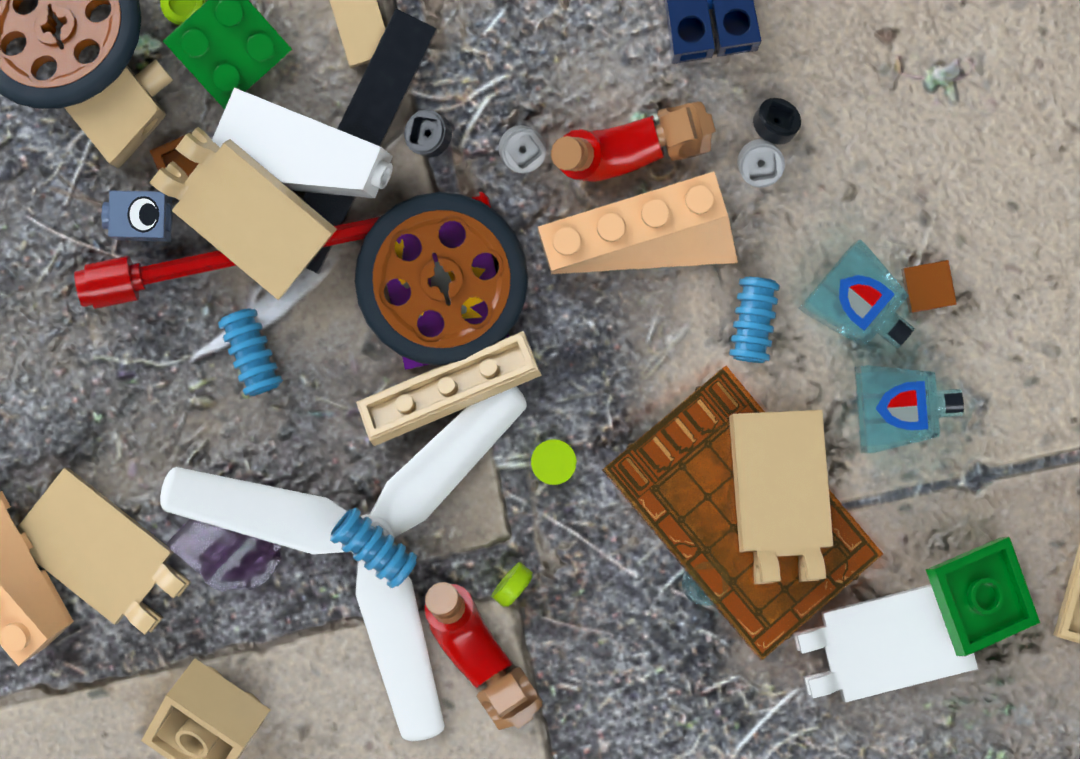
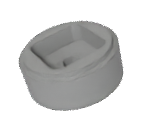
M524 125L515 126L507 130L500 139L498 147L500 158L511 170L517 173H529L536 170L543 163L546 156V144L543 137L533 128Z
M757 139L747 143L741 149L737 165L743 179L748 184L754 187H768L776 183L782 176L785 160L777 145L764 139Z

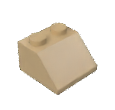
M194 658L165 696L141 741L167 759H239L271 709L260 703L253 694L244 692L223 678L216 669L206 666Z

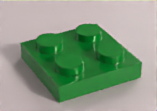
M208 0L163 40L165 45L224 110L234 88L246 92L293 50L249 0Z
M1010 537L997 538L926 569L956 656H968L1040 623Z

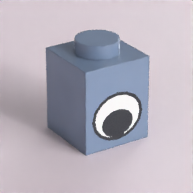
M109 190V202H103L102 205L103 229H108V237L115 240L171 242L172 197L162 192Z

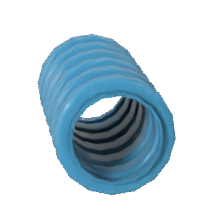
M744 277L739 279V285L743 287L742 293L737 294V299L741 301V305L735 308V313L739 315V320L733 322V327L737 329V334L731 337V341L735 343V349H730L729 355L735 360L765 363V361H770V355L766 353L767 347H772V341L768 339L769 333L774 332V327L770 325V321L776 318V312L772 311V306L778 303V298L774 297V292L779 291L780 284L776 283L775 280L766 278Z
M247 308L221 318L218 326L219 329H225L226 334L223 335V340L231 345L228 353L230 356H235L236 361L233 362L234 369H240L241 374L238 376V380L246 385L243 393L245 396L249 395L251 397L277 388L283 380L281 376H276L274 372L278 367L275 362L271 363L269 357L273 355L271 349L265 348L264 344L268 342L267 337L261 336L259 332L263 326L255 321V317L258 315L257 310Z
M358 508L348 510L333 528L330 541L334 544L342 543L341 549L344 552L352 551L354 553V560H363L365 562L364 568L367 570L375 569V576L378 579L385 577L387 579V586L390 588L399 586L414 569L417 563V555L413 552L407 554L405 552L406 546L402 543L396 545L394 543L395 538L391 534L384 536L381 526L373 527L371 525V518L360 517L361 511Z

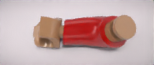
M697 101L658 110L659 125H656L652 115L608 129L593 131L584 129L572 130L553 144L551 159L554 165L569 178L587 182L602 181L633 172L664 158V146H666L671 161L683 160L710 152L712 134L716 130L712 115L706 113L702 102Z
M446 582L434 584L425 595V616L434 638L452 663L476 689L484 684L487 685L476 697L498 730L513 726L517 729L521 728L533 720V714L542 707V699L520 667L506 674L505 670L511 667L513 663L488 629L471 594L464 587Z

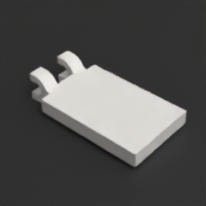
M931 584L822 611L823 626L792 632L796 649L801 651L802 654L823 647L825 649L830 671L804 676L807 693L812 698L829 695L840 690L842 700L850 702L978 669L974 653L968 656H956Z

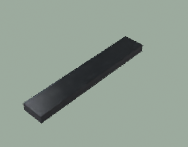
M395 9L337 128L338 130L381 147L434 39L437 28ZM306 192L303 201L330 224L338 226L344 223L356 197ZM332 246L323 247L306 268L319 274Z

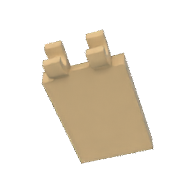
M197 127L192 134H186L175 148L189 160L199 163L191 175L188 177L185 171L172 161L166 168L162 167L150 181V184L163 194L178 199L179 202L172 211L279 300L337 229L231 139L219 147L202 129Z
M822 410L739 413L730 415L739 553L753 552L754 584H772L781 581L780 566L777 558L781 556H798L799 582L826 579L825 562L820 548L833 547V533Z
M64 468L17 527L19 533L25 532L33 546L30 549V553L37 564L114 625L118 624L125 615L129 622L144 635L148 632H153L163 619L161 615L142 602L154 585L157 583L162 590L172 598H175L176 596H181L191 583L190 580L166 563L174 553L173 550L69 468Z

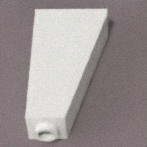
M234 88L212 139L219 147L231 139L291 191L375 198L378 190L383 189L387 185L393 169V165L390 163L393 156L382 147L237 88Z

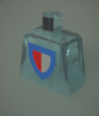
M860 239L848 248L798 308L804 314L860 346L867 345L878 333L898 349L915 329L895 312L908 297L907 292Z
M869 365L854 367L861 453H876L939 437V418L963 416L964 400L961 389L937 390L935 372Z

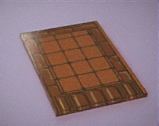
M724 366L702 386H697L695 392L638 440L628 444L626 450L604 467L602 471L759 660L762 661L785 640L790 639L795 631L852 581L857 580L859 575L880 558L883 553L829 489L833 547L820 548L825 562L826 579L799 582L798 556L777 557L781 581L772 584H754L753 552L739 553L729 416L739 413H761L765 411L730 369Z

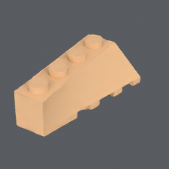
M715 172L538 226V234L551 275L738 263L728 213Z
M0 491V645L13 661L20 666L45 649L74 621L46 570H39L30 553V549L33 546L25 532L19 533L7 511L11 506L3 491Z

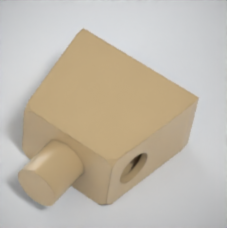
M157 59L136 75L126 66L120 76L101 93L82 103L64 108L108 163L116 168H120L166 116L165 111L153 96L170 84L173 79Z

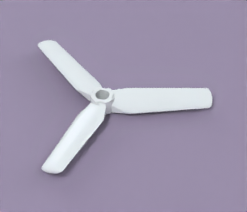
M516 386L466 407L386 483L371 513L360 517L371 518V525L373 527L381 526L384 536L391 534L394 538L425 521L527 407L523 393ZM179 467L172 468L164 479L160 504L165 512L313 555L344 552L341 549L343 544L340 542L334 544L330 541L333 528L347 510L326 497ZM363 560L357 561L355 595L401 737L407 741H421L433 738L444 730L445 725L412 580L408 576L399 586L390 588L387 586V579L385 577L378 579L375 576V569L367 570L364 568L365 562Z

